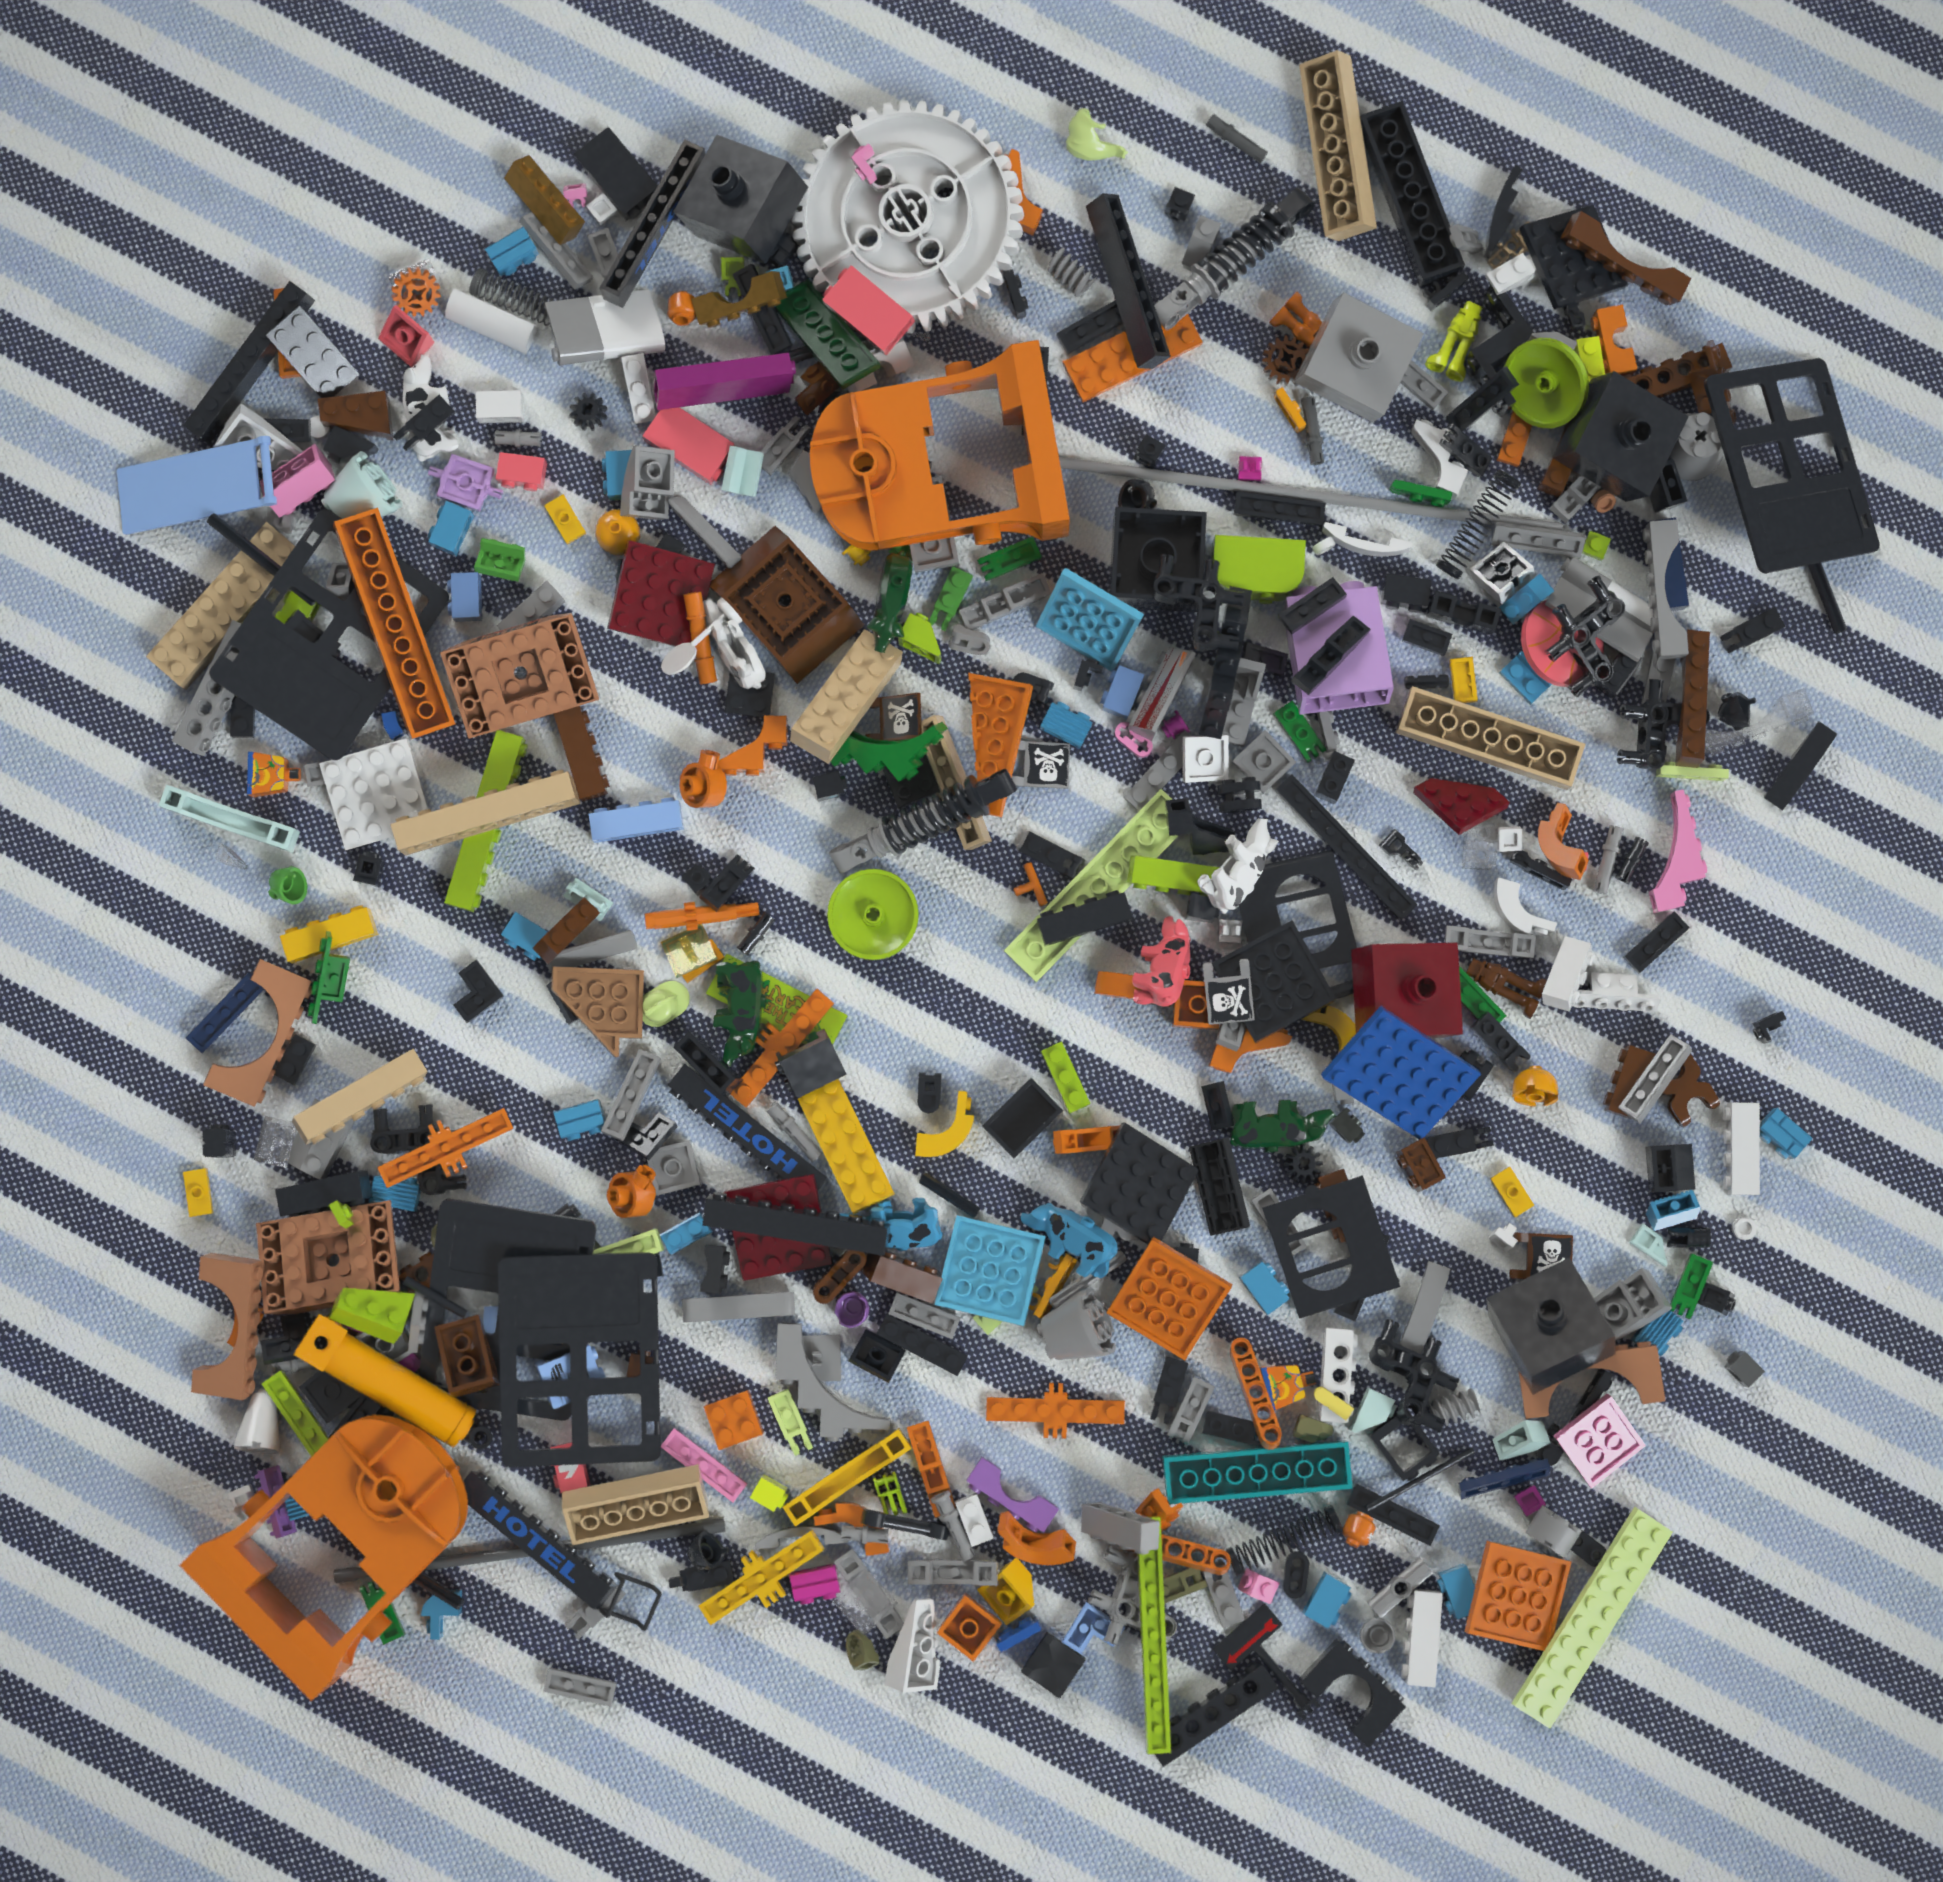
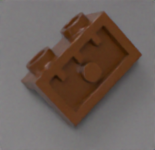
M1425 1137L1396 1151L1398 1165L1401 1169H1405L1410 1187L1416 1189L1417 1192L1423 1191L1446 1178Z

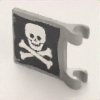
M1020 741L1018 751H1024V776H1012L1016 787L1068 789L1070 744Z
M1241 959L1239 961L1241 976L1214 978L1211 962L1203 963L1209 1025L1255 1021L1248 959Z

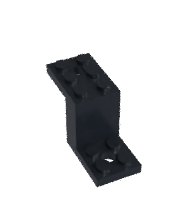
M1491 284L1483 296V303L1488 311H1492L1497 317L1496 322L1502 331L1472 349L1464 361L1465 371L1470 377L1473 376L1478 383L1477 388H1480L1496 374L1494 369L1505 363L1510 354L1517 347L1527 342L1532 333H1534L1508 294L1504 292L1497 295ZM1509 393L1492 410L1503 417L1510 412L1516 400Z

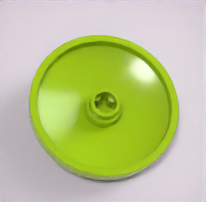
M1535 338L1523 343L1510 354L1504 367H1508L1519 383V386L1510 393L1516 400L1512 410L1522 420L1539 428H1556L1568 423L1581 412L1588 397L1589 381L1582 360L1572 348L1556 339Z
M880 869L861 870L846 877L834 890L829 901L827 913L830 931L840 947L849 954L865 960L886 959L903 950L913 938L919 918L917 901L910 887L897 875Z

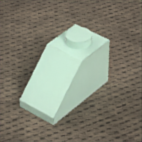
M1367 1388L1349 1430L1357 1433L1386 1422L1387 1418H1392L1395 1412V1400Z
M1524 1420L1492 1439L1501 1461L1535 1452L1550 1443L1543 1421Z

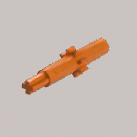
M695 902L684 903V908L644 913L646 930L686 926L687 931L698 930V924L758 916L759 905L758 902L735 905V903L724 904L716 912L710 906L695 907Z

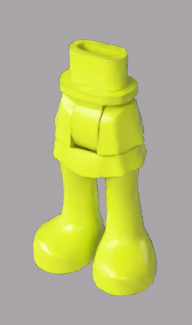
M1466 301L1464 307L1460 308L1459 313L1450 322L1451 326L1447 329L1448 333L1438 353L1427 358L1425 366L1429 370L1437 373L1443 372L1454 344L1458 341L1460 344L1445 374L1449 379L1456 382L1464 381L1466 376L1464 361L1472 342H1475V335H1478L1479 321L1481 320L1480 313L1482 311L1481 306Z

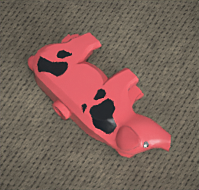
M1166 917L1163 920L1161 930L1163 940L1154 946H1142L1141 957H1145V961L1151 962V972L1146 974L1134 973L1132 979L1133 986L1142 989L1134 990L1133 1001L1135 1003L1143 1005L1153 1003L1159 1006H1169L1178 1000L1184 980L1190 976L1191 939L1188 929L1181 919H1177L1175 923L1173 917Z

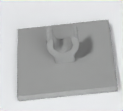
M840 1335L803 1336L807 1359L820 1382L841 1381Z

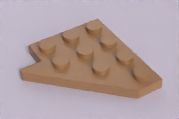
M552 967L551 990L613 1057H619V1038L642 1039L644 970Z

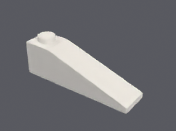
M240 404L229 418L214 446L220 447L252 440L260 436H270L271 445H269L272 470H277L303 452L272 425L243 404ZM260 446L256 447L257 466L262 468Z
M913 1599L888 1660L884 1685L903 1693L937 1689L940 1661L936 1658L935 1648L938 1647V1641L934 1638L933 1631L936 1626L933 1599Z

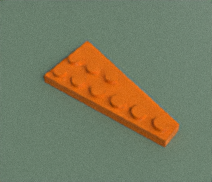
M968 673L971 685L970 701L972 702L973 712L971 718L973 745L976 754L975 771H977V780L981 781L1002 769H1007L1012 778L1033 686L1031 684ZM1007 797L989 804L990 816L1002 818Z

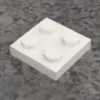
M1222 734L1221 739L1201 735L1182 736L1183 782L1228 780L1227 734Z

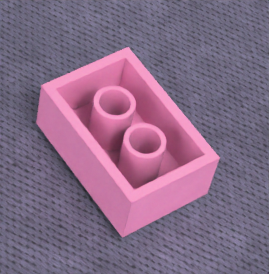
M313 444L272 472L274 496L277 498V505L270 507L279 518L283 515H289L295 511L296 506L302 502H309L317 492L328 489L332 482L335 481L331 463L316 444ZM262 479L260 480V485L263 497H265L264 483Z

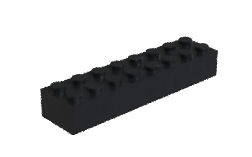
M1403 100L1360 115L1365 146L1418 286L1422 287L1434 281L1448 278L1453 274L1461 273L1465 263L1460 250L1455 248L1450 241V224Z

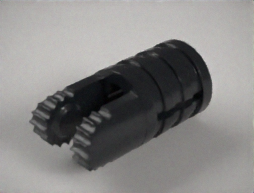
M1668 1227L1670 1235L1684 1236V1239L1668 1240V1248H1710L1711 1232L1709 1227Z

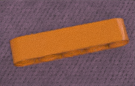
M1237 1338L1231 1344L1230 1357L1259 1441L1265 1449L1273 1450L1279 1446L1282 1432L1252 1346L1247 1339ZM1241 1346L1244 1347L1247 1352L1243 1355H1239L1235 1352L1234 1349L1236 1347ZM1244 1368H1251L1254 1374L1252 1376H1245L1242 1370ZM1257 1389L1262 1395L1259 1398H1254L1249 1392ZM1259 1411H1266L1269 1414V1418L1262 1420L1257 1416V1413ZM1271 1432L1276 1435L1277 1439L1275 1441H1268L1264 1435Z
M1161 1534L1163 1561L1217 1575H1223L1228 1572L1231 1558L1226 1551ZM1171 1546H1178L1181 1549V1553L1173 1556L1168 1550ZM1124 1549L1128 1552L1132 1551L1135 1553V1550L1133 1549ZM1196 1551L1201 1552L1204 1559L1196 1562L1191 1558L1192 1553ZM1218 1557L1226 1560L1227 1564L1222 1568L1214 1564V1560Z

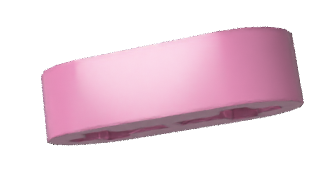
M1122 722L1118 724L1115 729V738L1118 742L1137 757L1144 758L1150 755L1153 747L1152 741L1130 730L1129 735L1133 739L1131 740L1127 736L1122 738L1120 737L1121 731L1119 729L1125 730L1130 723ZM1137 740L1141 744L1146 742L1148 751L1142 750L1139 752V746L1134 741Z

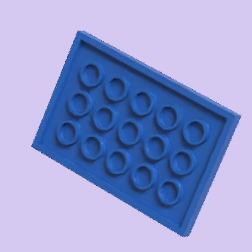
M1380 1006L1324 1069L1321 1075L1329 1083L1411 1135L1421 1139L1429 1133L1481 1073L1462 1058Z

